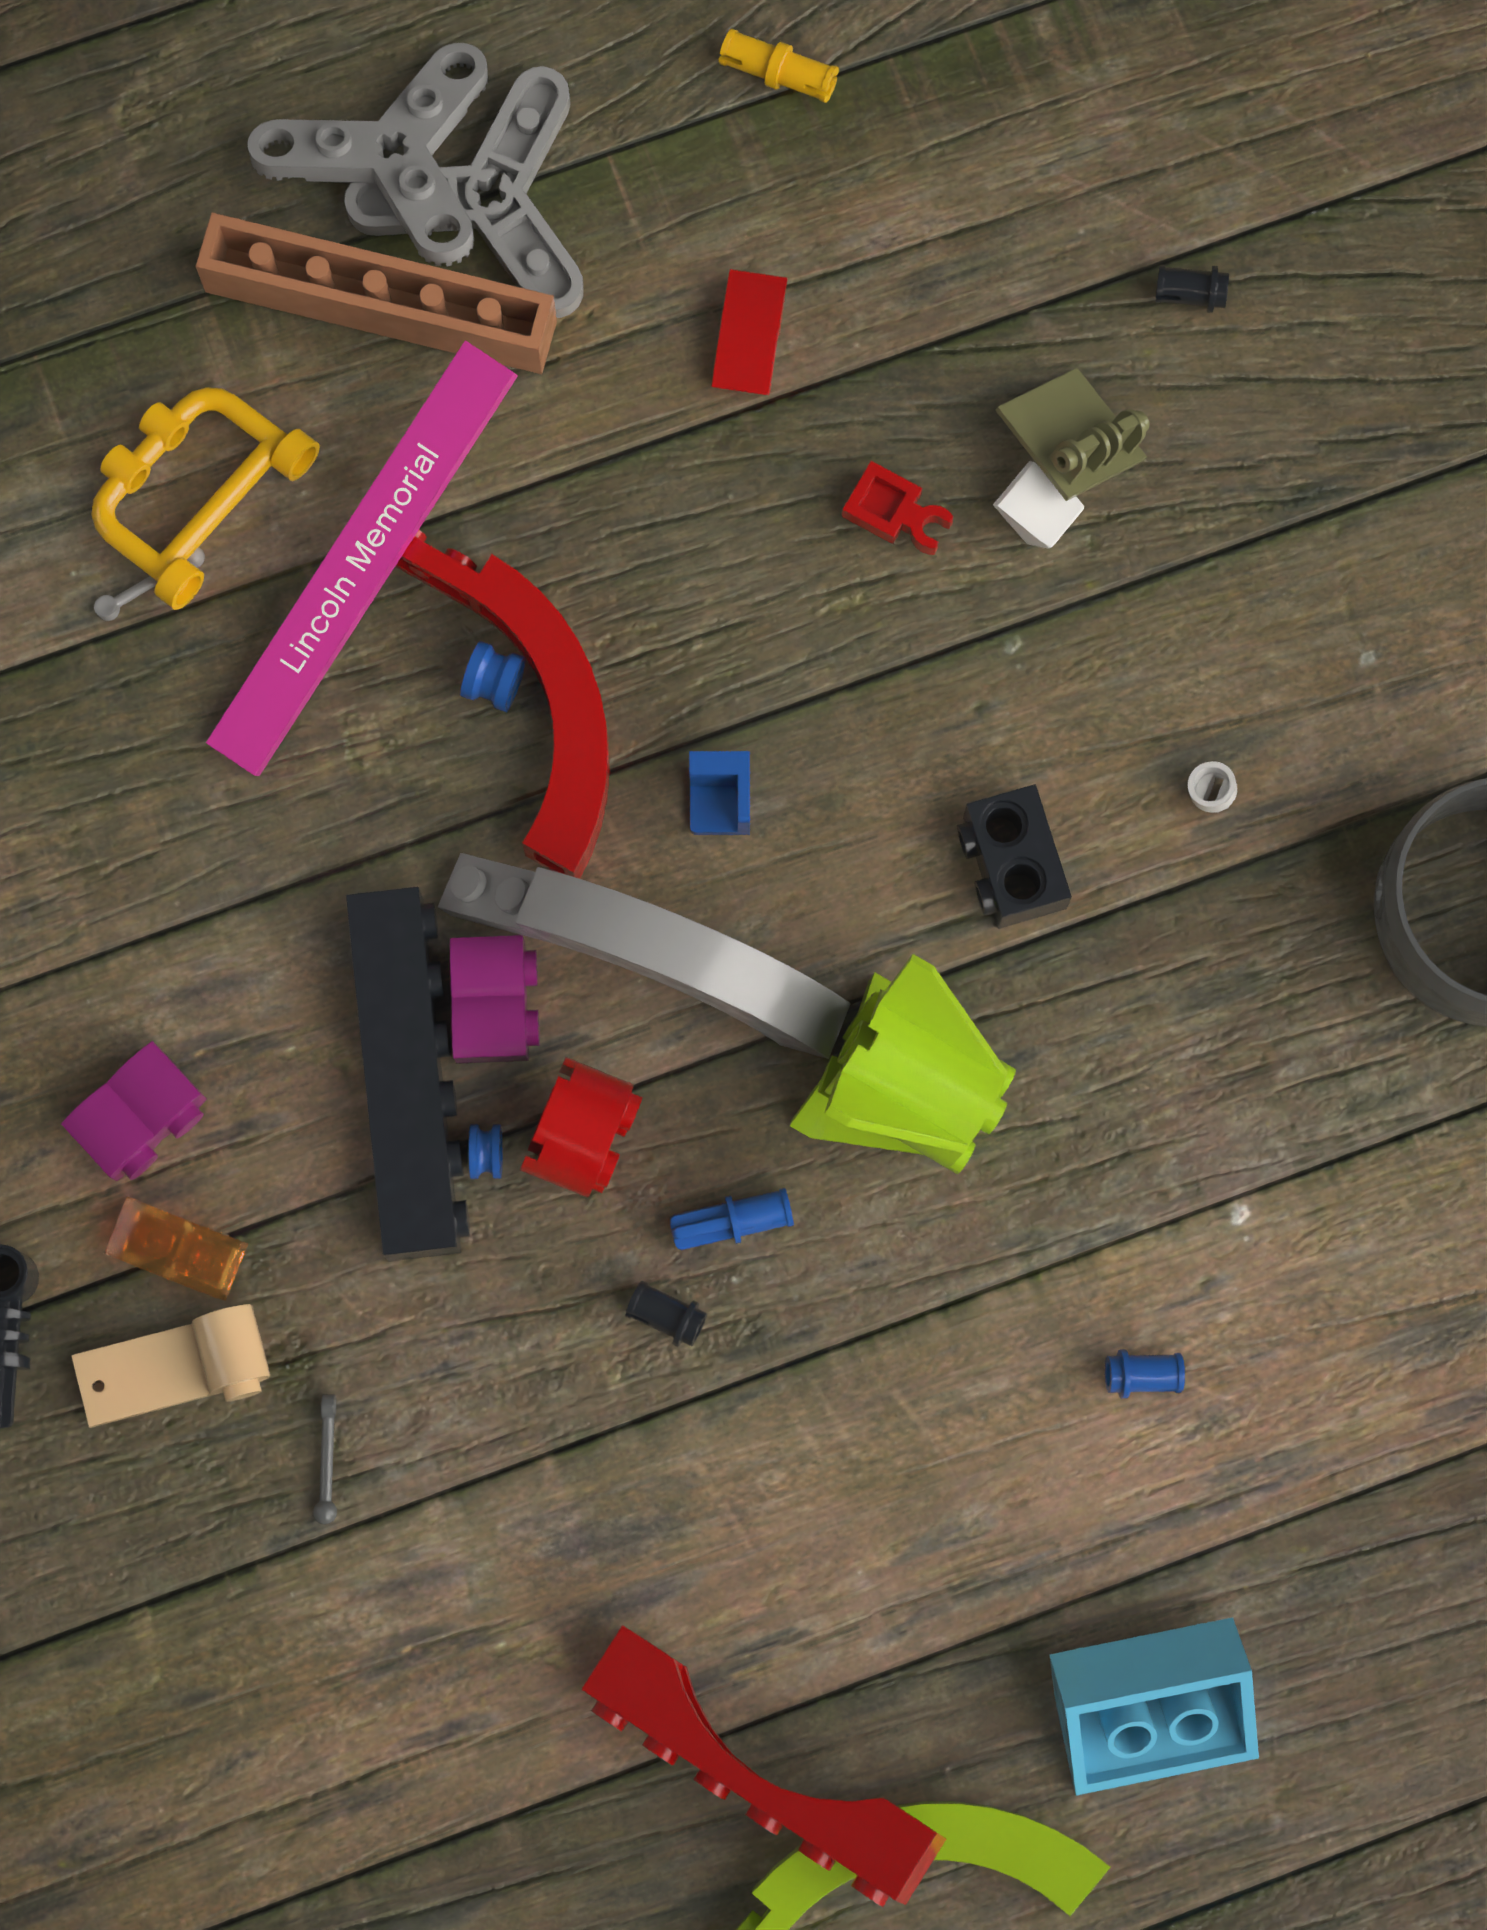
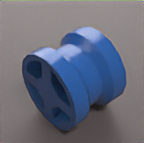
M479 641L468 662L460 696L472 701L480 697L490 700L495 709L507 713L518 692L525 669L526 657L516 653L508 656L498 654L492 645Z

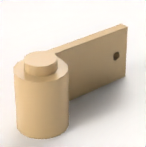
M251 1304L220 1309L195 1318L192 1324L71 1355L89 1428L224 1393L226 1402L247 1398L262 1392L259 1382L270 1377Z

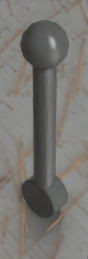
M323 1394L321 1402L319 1502L313 1508V1517L318 1523L324 1525L333 1522L337 1516V1508L332 1502L334 1419L336 1416L335 1394Z

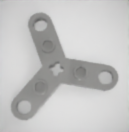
M452 43L443 46L434 53L379 121L288 119L266 121L257 126L248 138V151L252 166L257 170V174L261 176L264 174L266 179L272 180V177H276L277 181L283 180L282 177H288V179L294 177L305 178L306 181L376 183L404 231L408 233L417 248L418 254L425 258V262H435V266H441V263H446V267L451 266L454 261L458 264L462 261V257L465 256L467 258L470 254L469 250L473 249L472 222L432 155L466 115L469 105L480 96L479 93L481 91H485L486 84H488L486 58L477 47L467 43ZM456 63H460V67H464V64L469 69L472 67L473 72L466 78L451 79L445 76V70H451V65L453 68H456ZM275 140L278 141V144L282 140H284L285 144L290 142L292 147L283 156L272 157L264 154V148L267 149L269 147L268 143L274 145ZM399 146L403 147V156L393 153L389 158H384V149L395 151ZM444 225H447V229H451L453 226L454 231L459 233L455 239L445 243L434 242L428 238V235L431 236L432 234L431 230L437 231V226H440V229H444Z

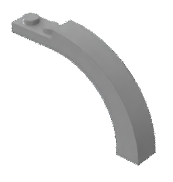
M460 853L438 905V908L450 916L566 947L636 972L717 1008L761 1032L781 1046L827 1059L830 1057L851 1004L835 992L794 968L707 926L621 892L537 867L536 872Z

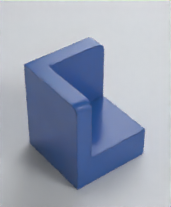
M689 751L691 833L694 835H750V751Z

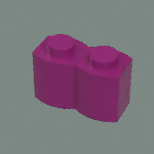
M523 935L450 938L453 1059L456 1064L529 1061V1046H540L539 1011L527 1010V986H538L537 950H526Z
M151 1041L131 1057L107 1083L98 1088L75 1108L61 1125L110 1178L118 1181L127 1175L130 1180H133L156 1161L158 1155L154 1149L164 1138L171 1133L176 1139L180 1138L201 1120L204 1114L200 1111L199 1107L207 1098L156 1043Z

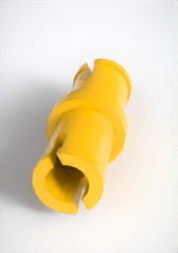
M730 29L725 36L720 50V65L730 66L765 79V86L776 90L782 85L827 103L838 77L836 76L839 73V67L830 66L794 53L792 45L784 42H779L775 46L739 33L738 30Z

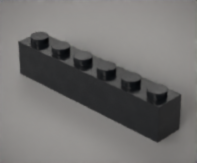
M418 886L346 895L383 1256L388 1262L459 1254L461 1253L460 1238L470 1236V1222L467 1201H456L453 1177L464 1176V1166L460 1140L449 1141L447 1117L457 1116V1101L454 1081H443L441 1058L451 1056V1045L447 1020L436 1021L434 998L445 997L441 962H430L428 939L438 938L435 904H424L423 896Z

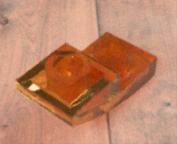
M127 1196L104 1253L178 1284L226 1301L248 1243Z

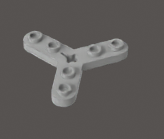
M540 66L524 71L516 79L472 164L468 166L439 168L472 222V229H476L515 285L554 295L556 317L562 318L571 314L579 307L583 298V277L574 260L527 196V192L564 123L571 104L568 83L563 75L552 68ZM504 173L499 185L500 197L503 199V202L492 201L488 207L481 206L480 195L477 193L478 189L482 191L490 190L499 175ZM350 183L345 193L344 203L349 221L357 230L366 235L375 236L408 234L404 231L376 183ZM444 225V229H440V226H437V231L435 232L453 231L454 229L453 226L451 229H447V225Z

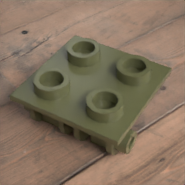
M1078 368L996 408V412L1065 501L1147 459L1145 453L1138 446L1145 438L1146 432L1149 429V420L1145 413L1126 409L1115 416Z

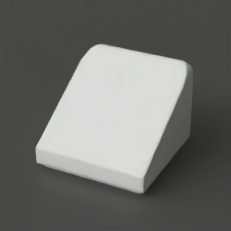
M1032 461L1026 464L993 504L1027 544L1046 549L1051 548L1085 507L1077 497L1065 501L1041 468Z

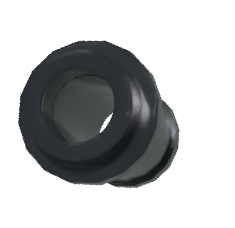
M1159 265L1155 303L1161 304V302L1205 306L1207 307V313H1213L1214 307H1226L1229 273L1218 272V266H1212L1211 271Z
M641 1281L631 1297L625 1317L633 1318L673 1337L672 1344L677 1347L682 1342L692 1347L704 1326L708 1313L698 1309L699 1302L695 1300L689 1305L649 1286L647 1282Z

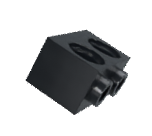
M1036 784L966 804L963 815L965 823L957 825V832L966 859L976 857L982 879L975 881L974 884L984 916L993 913L997 927L1000 929L1066 910L1072 896ZM997 818L1007 819L1016 826L1018 837L1007 843L995 841L988 834L986 825ZM1014 874L1025 875L1035 884L1036 894L1028 899H1016L1006 891L1004 880Z

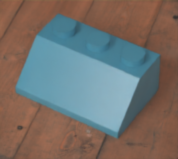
M1233 1617L1049 1654L1055 1702L1076 1796L1259 1759L1252 1669Z

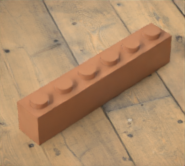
M211 213L196 263V269L206 293L452 353H457L466 340L502 365L538 374L543 373L557 323L554 295L216 213Z

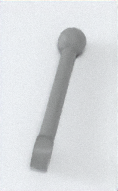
M198 547L187 560L197 568L200 567L205 560L204 551ZM148 576L115 597L110 595L100 596L94 603V610L102 620H114L120 613L121 606L155 587L157 581Z

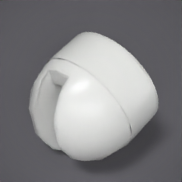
M1210 761L1200 764L1192 771L1188 779V791L1192 802L1199 809L1205 812L1219 813L1228 809L1235 800L1237 783L1233 772L1228 766L1220 762ZM1215 777L1223 779L1216 800L1207 801L1214 785Z

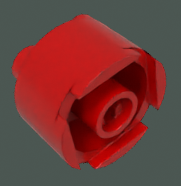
M565 1057L559 1073L570 1078L567 1080L558 1076L528 1147V1151L538 1155L537 1160L525 1156L519 1171L588 1198L592 1190L603 1193L604 1188H607L620 1156L619 1153L609 1149L615 1134L625 1137L627 1131L630 1130L643 1097L631 1093L634 1084Z

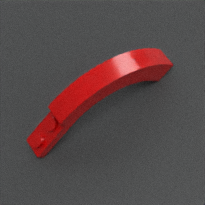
M418 530L395 567L467 607L495 626L526 657L527 663L535 673L543 689L553 721L554 748L552 769L539 813L524 838L522 846L526 857L548 870L580 879L591 858L601 830L608 798L610 774L606 721L601 695L591 665L577 637L561 613L536 586L516 569L491 554L481 572L478 573L475 571L477 565L466 555L452 548H447L444 553L425 543L426 535Z

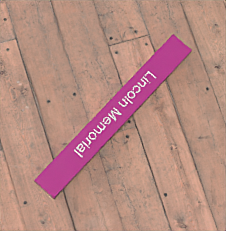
M466 340L464 341L206 741L209 746L254 776L261 775L518 377L516 373Z

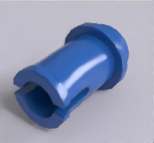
M1120 1349L1117 1356H1107L1105 1360L1107 1392L1118 1393L1120 1399H1127L1130 1392L1182 1393L1185 1385L1183 1356L1181 1353H1174V1355H1129L1126 1349Z

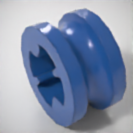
M470 1124V1179H479L480 1174L484 1172L492 1174L493 1179H501L503 1167L501 1124H493L492 1129L489 1131L481 1130L478 1124Z

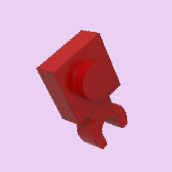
M870 461L842 509L843 518L891 544H894L901 530L910 535L915 548L928 555H935L939 542L934 538L928 537L924 533L923 527L928 523H937L946 529H950L953 523V515L946 508L939 505L922 507L917 504L922 495L923 488L873 461Z

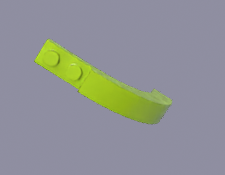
M922 1801L896 1805L946 1838L934 1860L971 1863L999 1871L1037 1890L1069 1916L1074 1913L1111 1868L1083 1845L1045 1824L1018 1813L988 1805L957 1801ZM798 1846L774 1865L751 1889L752 1894L769 1909L762 1917L752 1910L735 1930H789L810 1907L829 1892L854 1879L857 1875L837 1861L832 1869L828 1871L798 1851Z

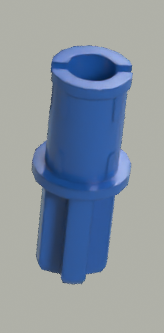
M786 1188L732 1201L731 1195L725 1196V1203L674 1214L670 1217L673 1241L677 1249L680 1250L733 1238L735 1244L741 1243V1236L784 1226H794Z

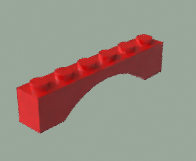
M623 1625L581 1689L597 1700L591 1710L594 1714L622 1732L628 1722L648 1734L642 1746L667 1763L674 1766L679 1756L699 1769L693 1779L694 1781L723 1800H726L729 1793L733 1791L751 1803V1806L745 1813L746 1816L775 1835H778L782 1827L785 1826L804 1840L799 1846L798 1851L828 1871L832 1869L837 1861L857 1875L851 1886L882 1907H884L889 1897L904 1905L907 1904L946 1841L945 1837L885 1798L857 1801L819 1799L782 1789L761 1778L738 1759L714 1731L696 1698L687 1667Z

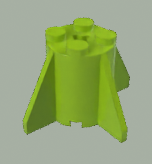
M912 954L892 982L876 972L869 979L859 1011L842 1037L846 1042L838 1058L832 1055L821 1080L792 1118L790 1126L813 1139L925 1155L950 1171L959 1174L968 1163L975 1149V1143L972 1141L981 1130L990 1134L1002 1118L1007 1102L1000 1098L1011 1084L1016 1069L998 1059L936 968L915 954Z

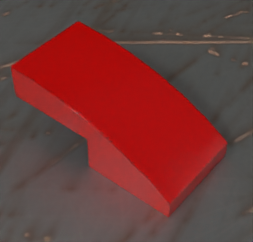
M730 269L711 387L770 395L788 277Z

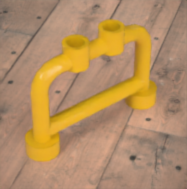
M205 387L192 391L179 400L172 409H169L161 402L153 404L140 421L139 430L147 436L136 449L131 452L120 444L111 449L105 456L100 471L108 479L100 487L93 499L91 516L95 530L105 542L157 581L154 590L155 595L174 610H179L186 606L198 593L204 581V573L187 559L272 466L290 481H295L309 470L316 460L320 449L319 443L301 429H295L286 434L238 396L222 388ZM206 411H217L260 442V444L159 554L116 519L115 509L127 493L132 494L142 487L150 474L152 465L165 451H172L181 444L188 433L189 425L197 416Z

